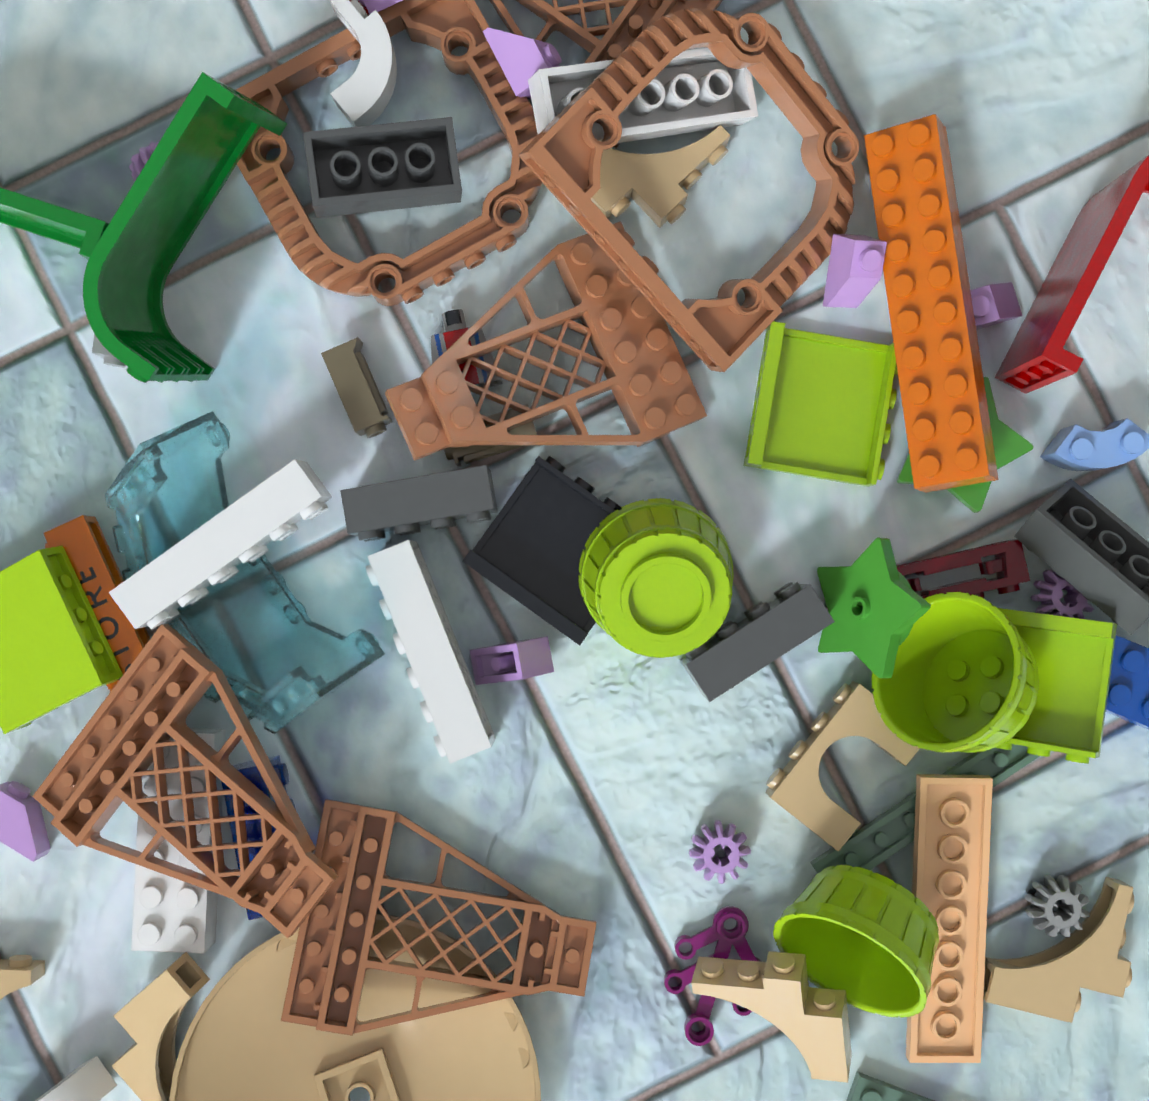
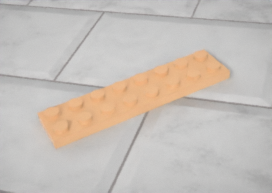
M916 775L912 893L926 905L929 912L935 917L939 929V944L935 951L931 973V989L925 1008L920 1013L907 1017L906 1058L909 1063H981L993 778L989 775Z

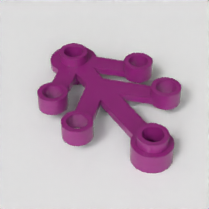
M733 906L720 909L713 918V925L691 937L682 935L676 939L674 944L677 956L684 960L693 958L696 950L717 941L714 954L708 957L728 959L733 944L741 960L762 962L754 956L745 938L749 928L746 915L742 910ZM732 918L736 920V926L730 930L724 928V922ZM683 942H689L692 945L691 950L687 953L679 950V946ZM696 963L681 971L671 969L666 972L664 976L666 990L672 994L681 993L685 986L691 983ZM673 976L681 978V983L677 987H672L668 984L669 979ZM700 995L695 1013L689 1015L685 1020V1035L687 1040L693 1045H706L713 1038L714 1028L709 1018L716 999L715 997ZM732 1003L733 1009L738 1015L746 1016L752 1012L747 1008H739L736 1006L737 1004ZM697 1021L705 1024L704 1029L699 1032L692 1030V1025Z

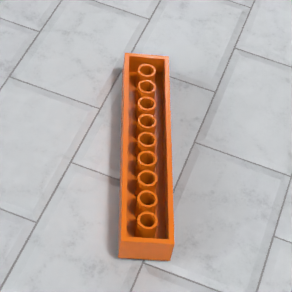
M933 114L864 135L878 237L880 240L887 241L883 272L914 489L925 493L999 480L947 131L938 116Z

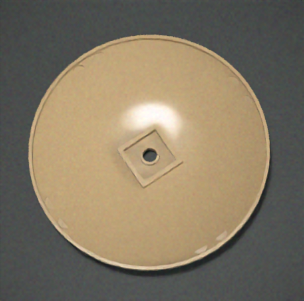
M377 914L373 936L389 925L383 914ZM390 915L393 921L399 918L397 916ZM405 919L397 925L408 943L425 931L420 922ZM298 928L294 935L289 938L280 933L253 949L238 961L215 985L192 1020L180 1047L169 1101H351L350 1092L356 1087H363L369 1092L370 1101H541V1086L537 1058L531 1036L522 1014L512 997L353 1034V1036L316 1030V1027L281 1021L299 932ZM393 929L375 940L386 958L403 947ZM437 929L433 931L444 949L456 941ZM429 935L411 947L422 964L439 953ZM459 944L447 953L458 970L476 958L471 950L463 944ZM371 946L369 956L379 958ZM407 950L394 959L395 961L415 964ZM443 957L430 965V967L452 970ZM480 963L465 972L488 977ZM368 968L362 990L358 1020L367 1021L410 1011L417 983L416 977ZM425 978L422 981L418 1008L488 993L491 989Z

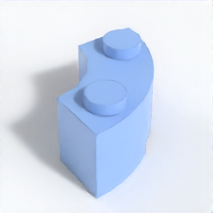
M1128 418L1112 422L1102 431H1089L1076 424L1061 429L1040 457L1057 467L1072 471H1095L1115 467L1134 460L1148 450L1149 434Z

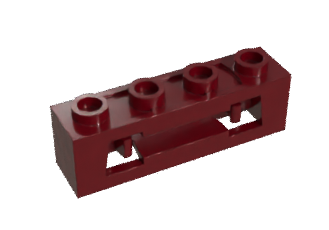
M1018 539L997 542L897 566L898 572L902 575L915 573L916 576H926L973 564H979L981 575L996 573L997 577L992 579L973 578L922 590L919 578L907 579L914 592L920 591L919 596L923 599L940 593L947 594V592L969 593L970 596L973 594L985 598V591L997 589L998 594L1015 592L1020 590V583L1031 581L1022 543ZM995 555L994 560L983 562L981 560V557Z

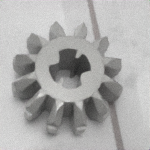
M1044 875L1043 886L1037 882H1032L1036 893L1035 895H1025V899L1033 904L1025 909L1029 917L1034 918L1032 923L1038 930L1045 929V933L1050 937H1056L1058 932L1064 937H1070L1071 926L1077 930H1083L1082 924L1078 920L1080 917H1090L1089 912L1082 908L1090 901L1087 896L1080 894L1082 890L1080 884L1075 881L1070 883L1069 878L1064 875H1059L1056 880L1051 875ZM1061 900V905H1056L1055 903ZM1053 906L1059 907V909L1054 912Z

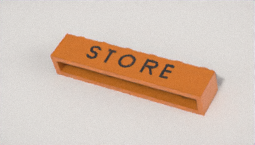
M82 515L43 533L47 540L45 548L63 545L124 675L148 643L150 637L145 627L139 629L133 627L109 594L111 590L124 582V579L96 517ZM119 680L107 684L106 686L110 691H112V689L115 687Z

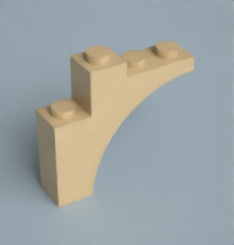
M720 125L695 143L677 150L657 154L628 153L612 148L604 150L600 167L601 188L591 200L607 218L611 215L617 218L630 206L631 202L629 199L632 198L659 228L667 221L673 224L686 211L684 205L688 194L682 187H685L687 190L690 189L701 178L702 173L700 171L709 162L714 166L728 152L726 146L730 134Z
M1106 877L1097 902L1089 913L1090 917H1086L1081 923L1083 930L1075 929L1070 934V937H1066L1058 944L1033 955L1012 959H991L985 957L984 1000L988 1003L1072 1023L1074 1013L1078 1012L1081 1006L1080 987L1123 998L1125 988L1130 985L1132 980V969L1130 967L1131 962L1119 954V949L1123 948L1126 941V930L1124 927L1127 914L1131 913L1134 907L1133 887L1121 880Z
M768 951L766 962L698 956L691 981L693 994L720 998L738 1004L762 1016L780 1029L795 1044L808 1065L811 1079L848 1083L852 1050L846 990L809 987L805 954Z

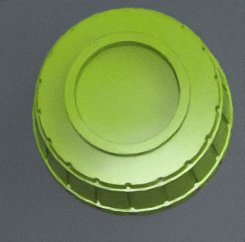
M653 498L647 499V501L632 502L621 507L622 509L620 510L617 509L600 522V526L596 527L591 533L579 562V587L584 598L583 601L591 616L617 643L640 655L657 658L674 657L686 654L700 647L721 627L731 605L734 572L732 557L725 536L708 515L701 510H696V507L685 502Z
M947 592V594L940 593L924 598L931 605V608L913 624L908 637L899 645L892 677L878 678L872 672V689H874L872 693L878 713H881L880 717L885 725L904 742L935 752L950 753L959 751L975 753L986 751L1005 743L1022 729L1036 705L1039 691V675L1036 660L1030 647L1019 635L1010 619L995 605L993 606L992 603L982 597L973 594L970 596L969 593Z
M850 865L829 866L817 873L807 888L793 904L784 910L774 925L773 936L780 952L805 954L808 980L818 988L846 990L847 1004H851L853 1007L870 1013L897 1018L898 1016L901 1018L914 1016L925 1008L931 989V973L935 951L939 944L937 922L926 905L905 887L871 870Z

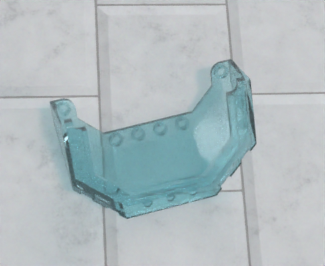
M213 411L140 443L105 493L107 507L115 509L118 525L112 527L117 552L125 554L127 568L122 570L124 581L230 506L221 457L229 448L230 433ZM265 554L252 563L250 561L244 564L240 563L236 566L239 572L223 584L219 582L214 586H208L207 590L210 593L194 605L188 604L183 608L180 606L177 609L180 615L168 623L223 671L248 720L254 717L264 722V729L273 734L283 729L385 655L379 646L377 638L372 633L363 629H357L346 637L311 621L303 604L296 600L286 586L283 576L274 569ZM212 683L204 696L206 699L216 703L221 698Z

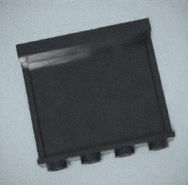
M538 456L535 459V464L473 550H470L463 562L580 646L596 623L583 601L584 598L579 587L578 575H580L579 562L583 549L585 550L586 548L585 544L596 527L600 526L599 523L617 509L620 510L622 508L608 497L602 502L592 495L595 488L582 478L577 477L573 481L563 474L566 467L551 456H548L546 460Z

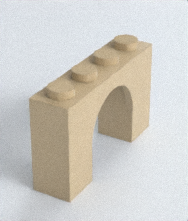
M854 681L850 685L845 683L840 687L833 697V701L836 702L828 713L822 712L818 715L811 725L813 732L805 742L800 740L795 744L788 755L791 760L783 770L781 768L776 769L766 783L769 786L766 794L838 852L861 823L831 800L821 786L819 765L826 749L835 741L844 737H866L904 766H907L920 749L898 738L897 734L893 733L885 725L880 717L881 713H878L873 694L860 683Z

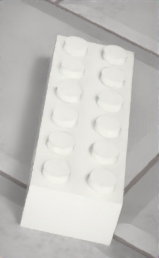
M709 48L683 51L673 58L619 115L618 119L621 122L622 134L618 143L712 130L720 125L723 128L743 125L758 117L752 74L747 68L733 69L726 67L717 60ZM613 60L539 69L528 79L537 133L539 134L581 91L585 90ZM594 122L592 133L598 141H602L604 130L599 123Z
M294 459L111 590L109 594L135 629L149 626L152 630L161 624H168L180 615L177 610L180 606L183 608L188 604L194 605L210 593L207 590L208 586H214L219 582L223 584L239 572L236 566L240 563L244 564L248 561L252 563L267 553L269 549L266 545L272 540L273 542L277 540L283 541L299 529L296 526L297 522L308 518L312 520L328 509L325 502L331 499L332 496L307 462Z
M407 540L367 556L370 565L366 566L368 577L373 586L378 585L384 597V599L379 600L380 607L386 620L392 619L397 630V633L393 634L395 645L401 655L406 653L411 667L406 669L413 688L420 687L424 697V701L420 702V706L428 723L433 721L438 735L434 736V741L440 756L444 757L447 755L451 764L492 747L496 739L418 543Z
M190 728L216 752H219L225 744L226 729ZM177 745L165 746L163 748L165 768L179 767ZM188 752L190 766L202 765L201 762ZM152 762V764L149 766V768H148L147 770H152V769H154V763H153V762ZM205 770L190 771L192 792L207 791ZM180 772L166 773L168 795L182 793ZM155 775L142 776L143 792L147 796H157ZM216 776L217 790L223 789V782ZM218 795L220 817L222 816L223 795ZM207 797L193 798L195 819L209 818ZM182 799L168 800L170 816L175 821L184 820ZM139 815L136 850L143 852L157 831ZM210 824L196 825L197 840L202 845L212 844ZM166 839L154 853V856L159 859L204 874ZM135 864L131 951L204 954L216 942L218 894Z

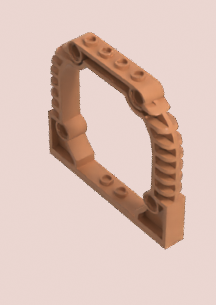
M402 0L379 11L378 14L386 25L390 37L405 29L411 41L426 44L442 51L445 66L450 72L456 75L469 74L505 135L512 154L511 175L509 180L496 186L488 193L483 202L481 216L404 259L394 254L379 253L359 263H355L332 252L320 238L287 177V173L291 171L294 165V154L282 137V134L279 136L260 127L238 161L237 166L246 182L250 185L289 257L298 269L317 285L335 293L362 297L373 295L376 301L384 306H394L403 301L405 304H409L422 297L424 294L423 290L433 284L439 287L450 282L455 277L454 273L464 267L473 269L486 260L485 256L496 249L498 252L508 250L517 243L516 238L523 235L528 229L530 220L528 207L539 193L542 181L518 155L538 135L534 111L527 97L516 96L482 32L489 25L475 0ZM345 29L236 89V91L260 103L285 121L289 108L283 96L318 77L330 76L338 69L339 65L350 59L352 61L360 59L361 45L350 31ZM458 46H464L468 49L467 53L462 56L451 54L452 50ZM271 149H281L280 155L276 159L266 160V155ZM508 210H516L521 214L519 220L514 223L505 222L502 216ZM383 279H395V287L390 292L382 293L378 290L379 284Z
M691 8L669 13L646 27L518 156L711 371L725 372L783 311L780 308L783 303L793 295L830 255L833 234L846 233L850 215H852L854 208L852 185L856 182L852 162L858 155L859 141L855 133L848 126L849 121L841 111L835 109L826 98L827 93L819 83L813 81L804 70L803 61L799 56L789 51L782 42V36L775 26L767 23L761 15L753 12L735 18L717 10ZM741 27L748 33V44L741 38ZM706 47L726 67L733 69L747 68L803 137L800 149L802 162L816 181V188L811 210L799 229L751 279H732L726 281L720 287L717 298L707 300L684 299L681 302L657 275L659 272L657 266L646 256L641 257L633 248L635 242L631 236L622 229L617 230L593 203L591 198L601 188L600 167L602 153L604 150L615 146L621 138L622 126L618 119L619 115L673 58L685 50ZM594 122L599 123L604 130L602 141H598L592 133ZM833 142H835L837 146L836 156L832 152ZM740 289L745 294V300L741 306L737 301V294Z

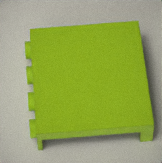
M773 321L766 328L743 466L866 487L876 485L877 480L882 479L885 469V459L881 458L883 444L887 445L891 432V424L886 423L888 409L892 410L894 408L897 390L892 388L894 374L898 375L894 343L884 345L785 328L786 323Z
M63 545L37 550L0 571V727L3 733L6 734L32 724V721L98 687L113 683L123 676Z
M998 608L1010 619L1035 657L1039 675V691L1036 705L1026 724L1015 736L995 748L1012 750L1013 744L1027 747L1028 754L1050 757V752L1055 751L1066 753L1065 760L1089 764V758L1100 757L1117 624Z

